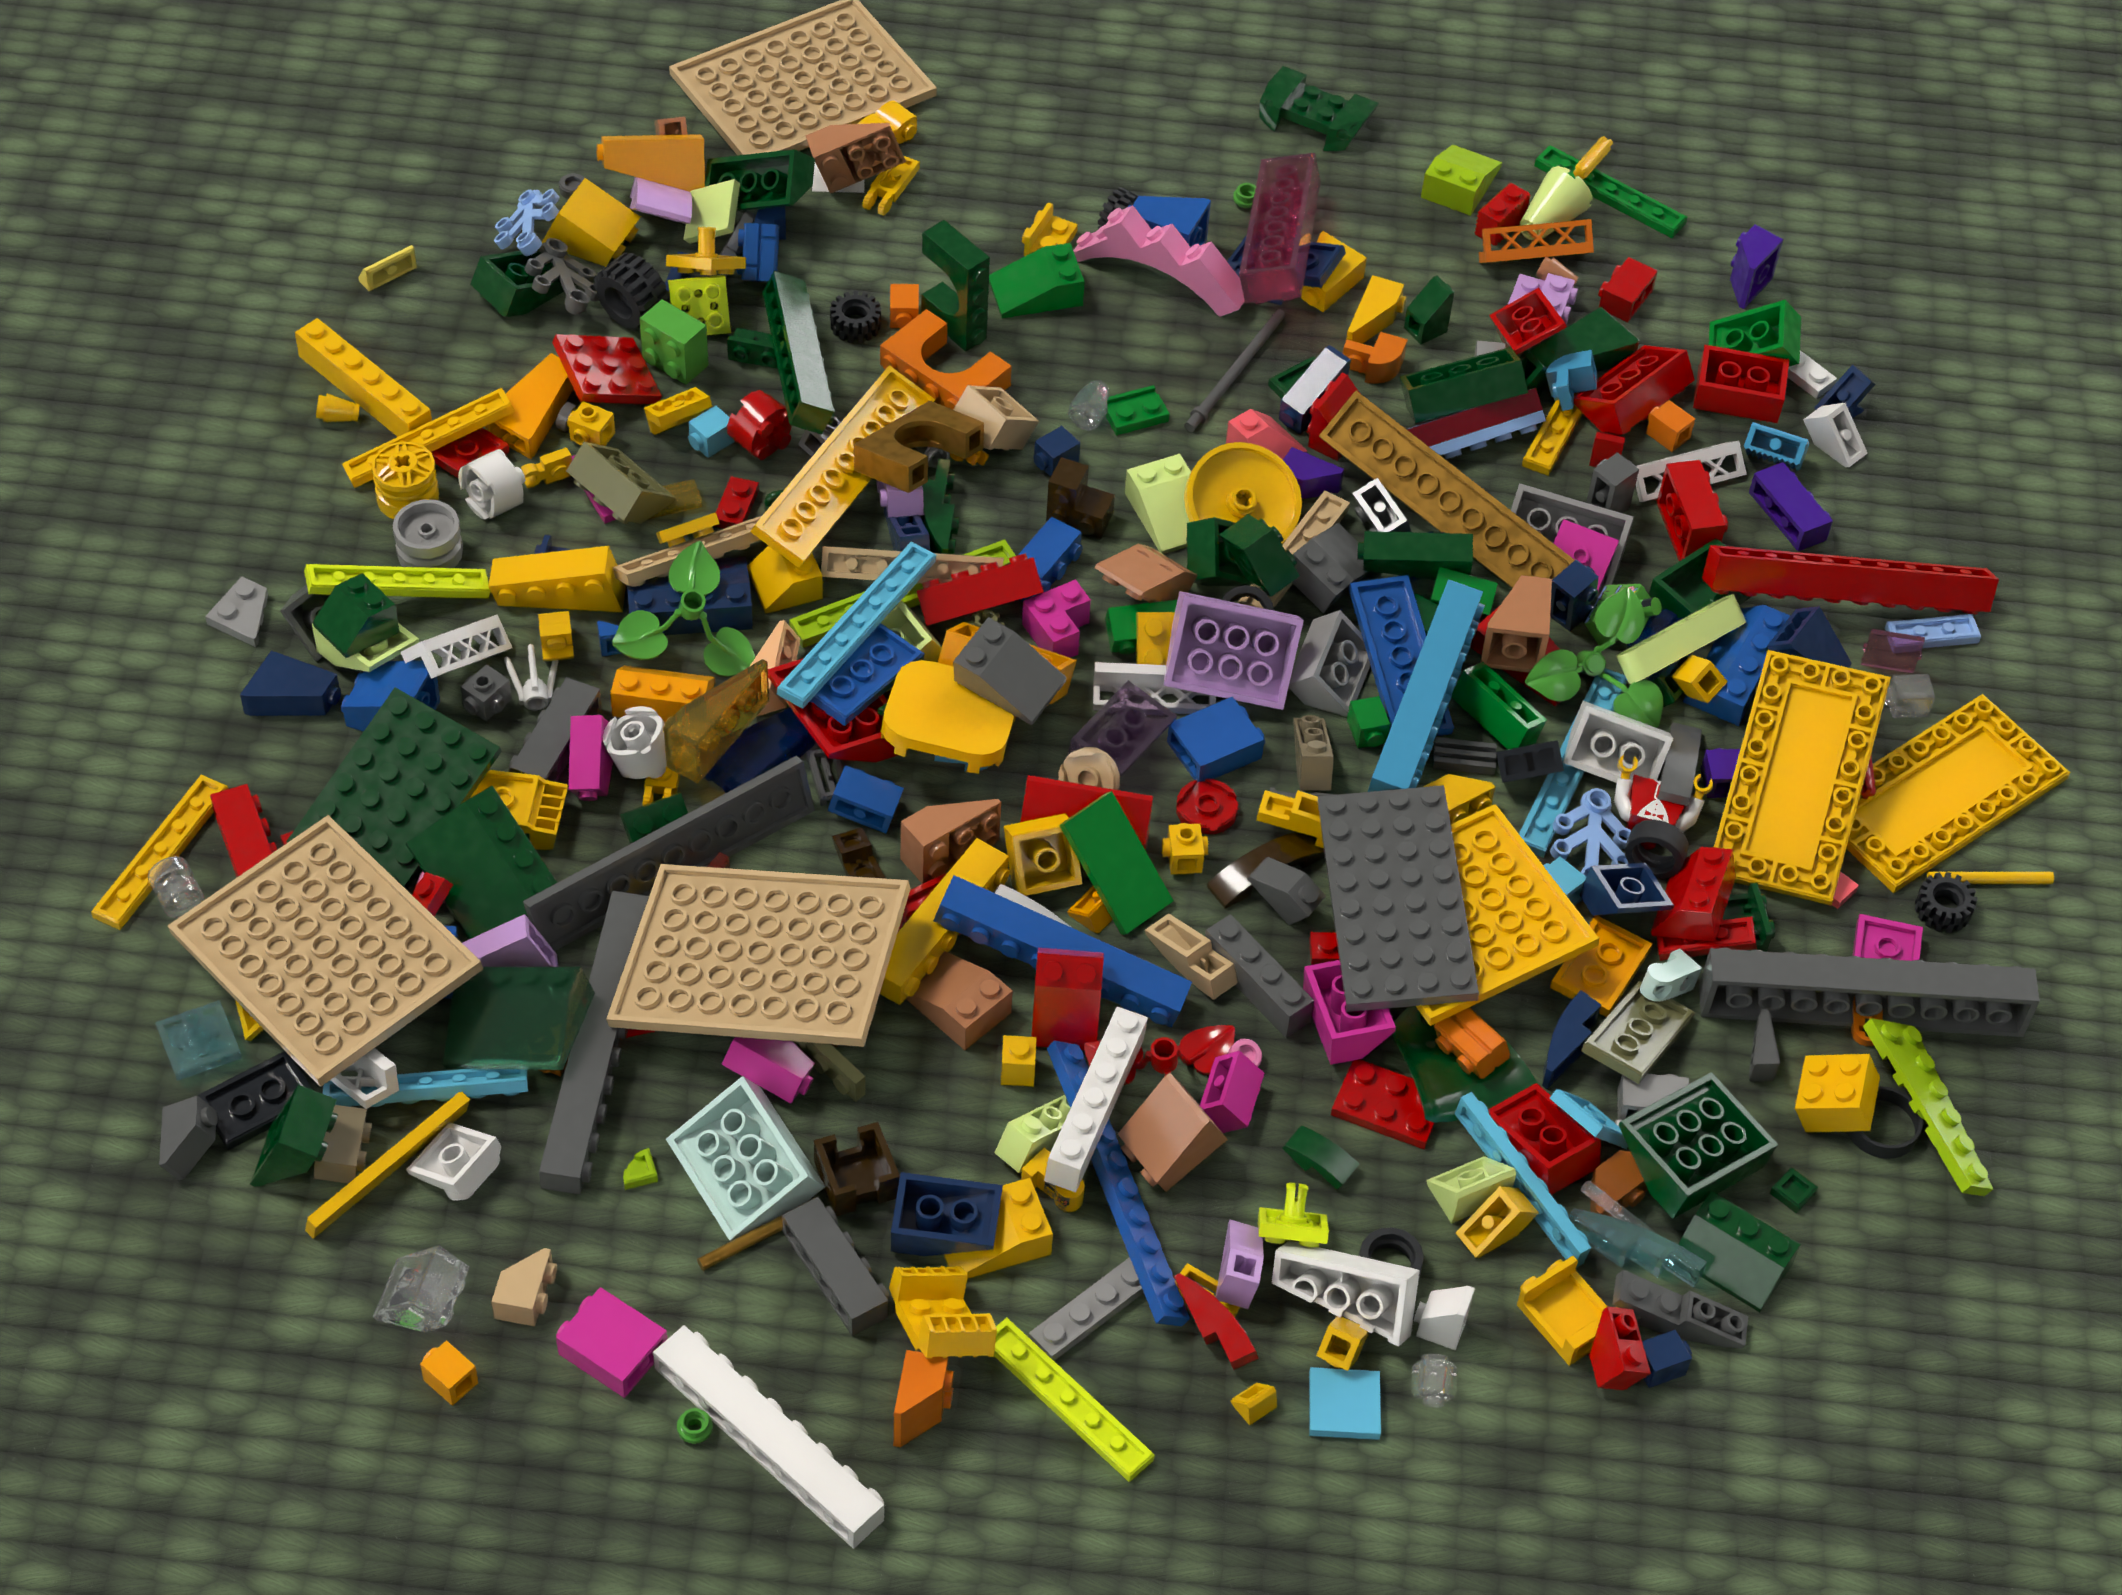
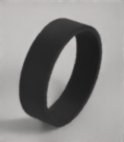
M1879 1086L1876 1100L1891 1102L1902 1108L1914 1124V1137L1899 1145H1885L1871 1140L1862 1131L1848 1132V1135L1859 1149L1871 1156L1884 1159L1898 1158L1914 1148L1922 1131L1923 1119L1913 1112L1909 1105V1102L1913 1099L1894 1088Z

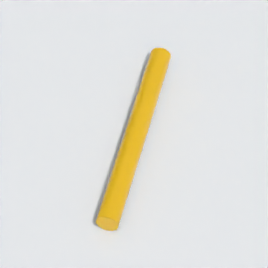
M1927 872V877L1931 875L1934 878L1935 873L1939 872ZM1941 872L1942 877L1945 876L1946 872ZM1949 872L1951 873V878L1955 879L1959 875L1962 877L1960 882L1964 883L1967 880L1971 884H2053L2054 882L2053 872Z

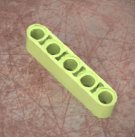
M1731 594L1616 655L1628 683L1638 682L1745 624L1746 619L1735 595Z

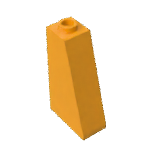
M701 134L601 136V144L596 146L597 161H602L605 169L689 192L705 187L704 138Z
M550 353L513 386L506 395L515 412L485 426L487 431L509 444L510 448L529 459H532L537 453L561 408L574 389L560 358Z

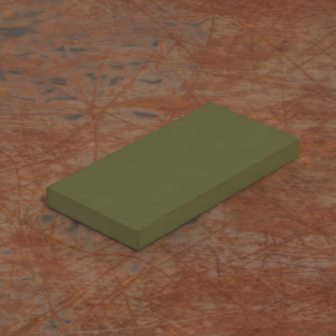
M1640 981L1636 983L1587 1039L1581 1052L1638 1084L1690 1024L1695 1015L1694 1011L1673 999L1660 1002L1647 999L1640 991L1642 984Z

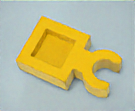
M565 447L541 456L540 463L538 464L528 463L523 465L521 470L525 475V486L527 488L534 487L541 480H544L547 485L571 476L566 471L572 462V455L568 448Z

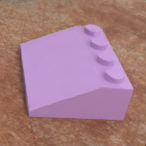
M1179 591L1172 623L1163 685L1222 698L1233 696L1237 701L1283 710L1304 620L1297 615Z

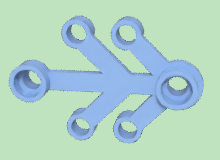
M531 189L522 193L518 199V209L510 218H502L495 225L499 232L494 239L500 249L507 248L522 230V233L516 238L517 247L524 256L534 254L542 245V241L534 233V220L545 219L550 221L554 219L559 213L555 206L560 199L559 195L554 189L547 190L543 195L539 190L532 191Z
M1599 788L1591 789L1583 794L1579 807L1566 814L1561 813L1556 816L1552 827L1560 835H1567L1574 823L1588 817V826L1565 839H1557L1550 849L1553 858L1562 857L1566 860L1571 850L1586 842L1585 867L1581 871L1586 877L1591 866H1598L1600 847L1612 859L1611 865L1619 864L1618 861L1629 864L1625 853L1620 849H1625L1631 830L1625 828L1610 811L1612 807L1611 798L1606 791ZM1601 821L1614 833L1613 841L1601 828ZM1559 822H1563L1567 826H1562ZM1620 836L1625 837L1627 840L1621 839ZM1557 847L1562 848L1565 852L1559 851Z

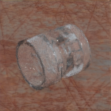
M177 856L168 857L159 861L150 869L148 880L158 897L164 913L168 917L179 918L204 901V894L198 882L194 879L188 862L184 858Z

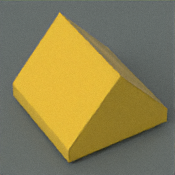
M1255 1383L1232 1398L1231 1403L1250 1426L1277 1408L1276 1389L1274 1386Z

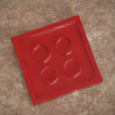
M574 334L555 335L552 344L580 402L654 404L660 401L662 395L634 338Z

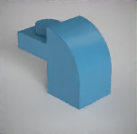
M1592 350L1562 356L1552 362L1546 370L1551 397H1554V400H1560L1562 411L1573 409L1574 393L1597 389V370Z

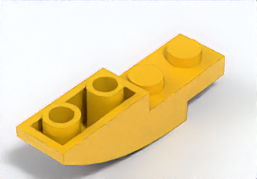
M1297 790L1295 798H1291L1270 791H1264L1256 821L1317 837L1315 846L1324 848L1317 796Z

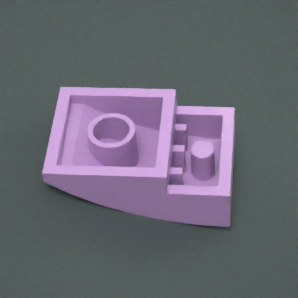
M634 177L630 193V199H632L630 209L683 224L691 222L692 196L689 191Z

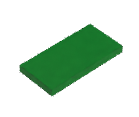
M1112 791L1105 793L1059 825L1121 935L1128 934L1174 901Z

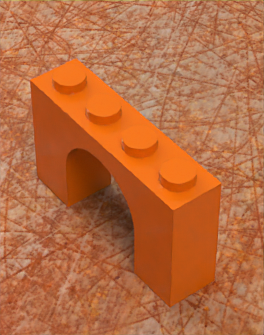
M927 309L880 345V365L885 370L890 365L932 396L937 404L952 410L967 385L1001 387L1004 391L1011 386L1012 365L991 351L970 368L961 372L943 373L929 367L925 360L947 344V322Z

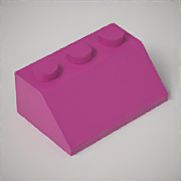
M1339 960L1304 966L1303 989L1314 999L1312 1018L1330 1065L1364 1058L1396 1031V1026L1388 1008L1346 1011Z

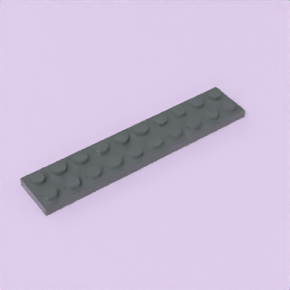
M795 756L524 900L523 903L528 919L552 949L556 951L604 924L612 891L650 896L660 864L712 867L812 813L815 809L803 761Z

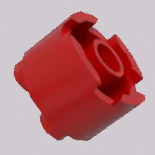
M757 390L745 396L741 400L744 405L737 415L733 413L730 415L727 424V434L753 456L764 460L778 448L782 450L787 447L791 441L789 433L792 425L789 424L786 406L771 395L764 393L762 390Z

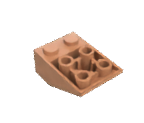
M889 123L829 125L805 135L812 156L815 158V163L830 194L906 162Z
M1139 543L1097 563L1095 569L1104 573L1102 579L1115 586L1121 585L1127 588L1125 593L1140 601L1144 599L1150 603L1178 600L1179 591L1188 593L1197 577V574L1154 548Z
M999 799L927 806L901 821L900 859L918 880L924 884L952 868L976 838L994 846L1000 838L1001 801Z

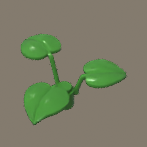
M697 541L685 548L675 558L669 570L668 578L671 587L676 592L683 593L679 608L675 610L674 614L662 626H660L658 618L651 612L638 610L628 614L621 621L612 644L619 652L630 658L639 660L653 659L666 650L668 640L663 631L667 630L679 616L690 621L699 618L701 619L707 639L711 642L705 647L703 652V658L708 669L716 675L725 677L745 674L755 659L753 648L748 639L740 631L730 627L721 628L717 632L716 637H714L707 621V614L703 611L706 603L705 595L712 593L717 588L720 582V571L717 563L708 553L702 541Z
M1624 587L1619 592L1606 598L1598 606L1595 613L1594 622L1596 628L1601 635L1611 637L1609 641L1596 646L1594 651L1583 650L1577 656L1571 651L1562 649L1548 653L1531 669L1525 684L1548 699L1565 701L1572 698L1580 688L1581 679L1578 673L1591 676L1598 675L1624 692L1613 701L1615 713L1657 728L1660 724L1663 710V696L1659 687L1651 681L1642 679L1631 683L1629 688H1627L1624 684L1604 672L1606 660L1601 652L1612 646L1617 639L1625 644L1633 643L1641 635L1644 628L1645 616L1642 604L1630 588Z

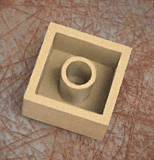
M967 385L953 409L984 422V448L989 450L993 448L1006 451L1009 449L1022 450L1039 423V420L1001 387Z

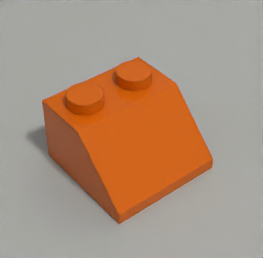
M906 1350L894 1410L893 1446L902 1447L940 1423L944 1408H951L954 1371L948 1370L949 1356L947 1358H926L922 1352Z

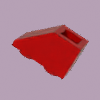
M1609 1306L1604 1308L1589 1355L1598 1388L1625 1390L1651 1374L1634 1310Z

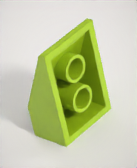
M1451 145L1434 158L1425 172L1421 198L1471 216L1502 167V162L1459 146Z

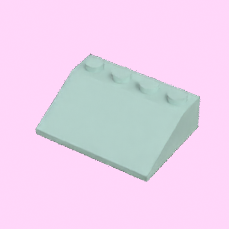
M744 1076L739 1078L666 1138V1141L729 1241L808 1202L826 1187L762 1088Z

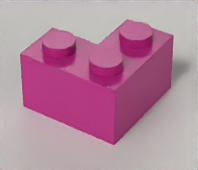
M1075 579L1024 600L1022 625L1038 647L1069 658L1078 655L1080 631L1078 628L1089 623L1091 599Z

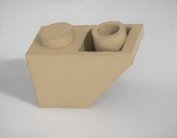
M543 1248L501 1271L492 1298L494 1319L530 1326L536 1325L538 1315L544 1314L547 1307L548 1294L545 1293L547 1285L554 1283L557 1272V1264L552 1262L551 1249Z

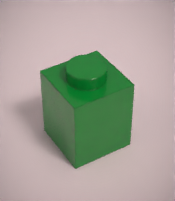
M1380 696L1350 701L1347 722L1357 748L1376 747L1385 744L1389 735L1390 722Z

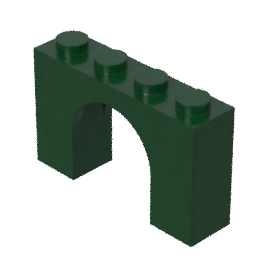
M942 220L922 232V253L947 274L957 293L942 281L921 294V313L927 309L947 322V336L966 352L987 339L990 257L946 220Z

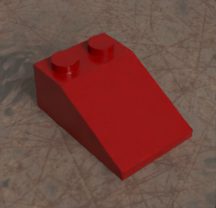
M1540 288L1531 291L1489 315L1501 341L1505 343L1506 348L1511 347L1517 355L1567 327Z
M1038 948L1031 1037H1036L1037 1047H1049L1053 1041L1077 1044L1081 1050H1084L1086 1042L1097 1041L1104 953Z
M1535 1083L1493 1106L1488 1111L1495 1123L1506 1131L1509 1141L1515 1149L1526 1157L1529 1167L1534 1174L1546 1183L1549 1193L1552 1195L1593 1172L1600 1165L1601 1139L1593 1136L1550 1099L1551 1095Z

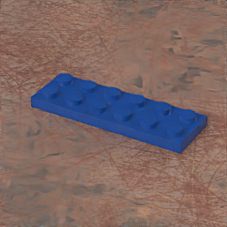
M1408 575L1350 583L1348 589L1379 696L1390 722V729L1426 638L1425 629ZM1448 707L1444 713L1437 736L1453 733L1454 726Z

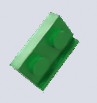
M1154 385L1102 398L1100 407L1102 410L1104 409L1105 416L1116 436L1169 422L1170 413L1160 395L1156 393Z

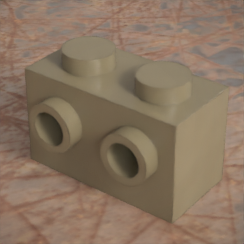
M335 1105L333 1112L338 1114L332 1131L325 1133L323 1141L327 1142L328 1146L321 1162L315 1160L314 1179L350 1183L356 1178L357 1171H364L367 1152L361 1151L362 1143H369L372 1123H366L367 1109Z

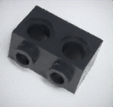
M1558 740L1496 752L1502 783L1564 771Z

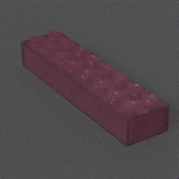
M1315 153L1261 159L1239 272L1245 303L1254 302L1261 304L1270 300H1293L1302 296L1321 183Z

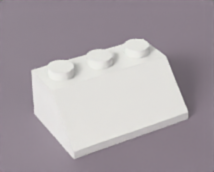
M1583 701L1571 729L1563 763L1617 783V778L1621 777V771L1617 767L1618 760L1624 755L1623 766L1629 769L1633 766L1632 762L1635 756L1638 760V765L1631 772L1630 779H1633L1635 774L1657 780L1673 737L1669 732Z

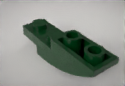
M939 458L935 480L928 479V482L923 484L924 515H922V522L929 533L930 551L938 554L955 555L956 539H952V534L958 535L960 517H954L955 504H951V494H947L948 489L953 490L955 472H950L949 459Z

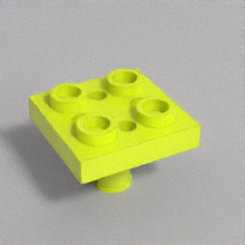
M725 275L668 280L670 304L680 310L682 306L683 310H686L688 307L689 311L685 313L697 320L699 319L701 322L705 321L707 335L731 333Z
M1295 1183L1286 1184L1284 1210L1259 1207L1258 1236L1265 1237L1264 1240L1266 1242L1282 1244L1285 1243V1239L1299 1241V1245L1305 1247H1319V1243L1327 1244L1329 1233L1327 1215L1305 1212L1307 1185L1299 1183L1298 1195L1295 1197Z

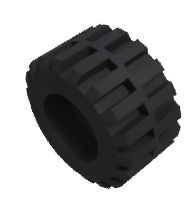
M623 253L598 272L594 278L597 298L607 314L616 323L633 332L640 331V317L661 299L670 303L669 292L659 273L649 262L647 263L642 257H637L633 253Z

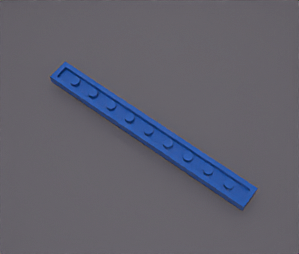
M1053 1041L1047 1048V1051L1071 1107L1089 1068L1079 1045ZM1108 1119L1092 1155V1164L1156 1324L1183 1326L1190 1319L1184 1305V1300L1179 1293L1172 1271L1168 1266L1160 1241L1156 1236L1149 1214L1145 1209L1138 1192V1187L1128 1167L1127 1160L1120 1148L1116 1133Z

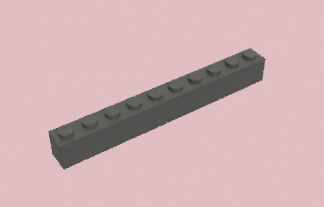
M612 891L539 1170L542 1189L581 1195L584 1182L589 1183L591 1180L593 1163L589 1161L591 1153L598 1152L600 1133H597L598 1125L604 1124L606 1120L607 1104H604L606 1095L611 1096L613 1092L615 1076L611 1074L613 1067H619L622 1054V1048L618 1047L620 1038L626 1039L628 1033L626 1028L609 1027L606 1018L649 896Z

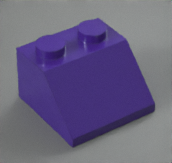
M1756 224L1747 233L1742 232L1736 242L1738 250L1730 265L1733 267L1730 281L1738 305L1742 309H1745L1773 279L1783 243L1782 238Z

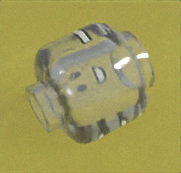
M1422 1355L1421 1360L1415 1362L1412 1366V1395L1419 1400H1423V1406L1444 1407V1402L1452 1400L1457 1394L1456 1365L1449 1362V1357L1445 1355Z

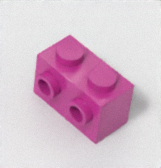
M1241 1051L1215 1057L1200 1103V1107L1222 1133L1248 1127L1265 1074Z

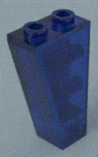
M788 708L702 748L698 752L699 772L707 781H713L727 793L795 756L800 758L817 742L793 710Z

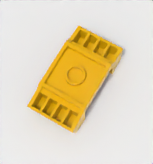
M489 770L471 797L493 786L523 832L529 833L530 842L533 847L540 850L553 849L568 784L548 781L539 775Z
M961 1266L894 1267L889 1290L895 1302L896 1314L915 1350H921L926 1358H947V1356H958V1358H962V1356L994 1357L997 1328L990 1313L971 1314L964 1301L968 1274Z

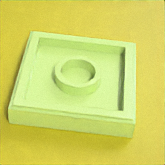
M733 179L690 191L692 196L691 222L686 223L684 240L689 244L698 242V227H715V237L734 232L740 188L739 182Z

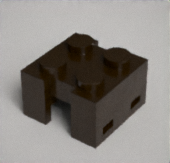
M879 1122L857 1127V1146L846 1150L838 1151L835 1134L813 1140L814 1163L820 1179L826 1186L824 1189L836 1217L856 1211V1204L870 1200L878 1201L881 1204L897 1198L900 1175Z

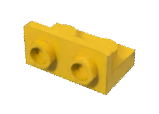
M1048 202L1042 211L1039 210L1031 228H1026L1023 233L1024 256L1045 246L1070 243L1077 234L1078 224L1054 216V205Z
M694 387L644 407L650 432L656 435L696 418L704 413V410L713 406L710 396Z

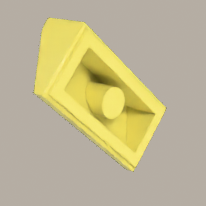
M411 245L364 268L359 276V282L368 291H371L417 268L414 247Z

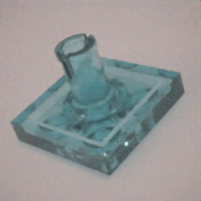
M220 1000L155 1022L177 1081L242 1058ZM208 1053L206 1057H200V1055Z

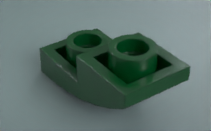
M1302 1125L1282 1147L1305 1171L1311 1167L1315 1168L1336 1190L1346 1182L1359 1165L1353 1157L1331 1140Z

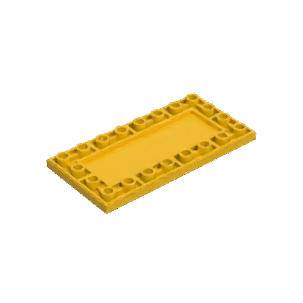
M1767 651L1714 847L1733 849L1736 873L1735 883L1750 886V883H1757L1760 889L1832 905L1891 677L1776 651Z
M1981 694L1873 763L1876 794L1868 797V799L1861 798L1862 795H1860L1847 850L1894 894L2067 780L2070 771L1986 696Z

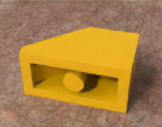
M1499 1186L1457 1230L1456 1235L1475 1258H1480L1516 1237L1539 1212L1519 1188Z

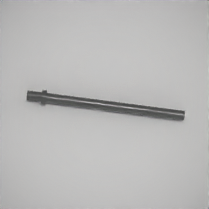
M1276 310L1200 406L1194 407L1190 413L1191 417L1184 424L1187 431L1193 432L1200 423L1203 424L1208 419L1210 410L1286 317L1283 310Z

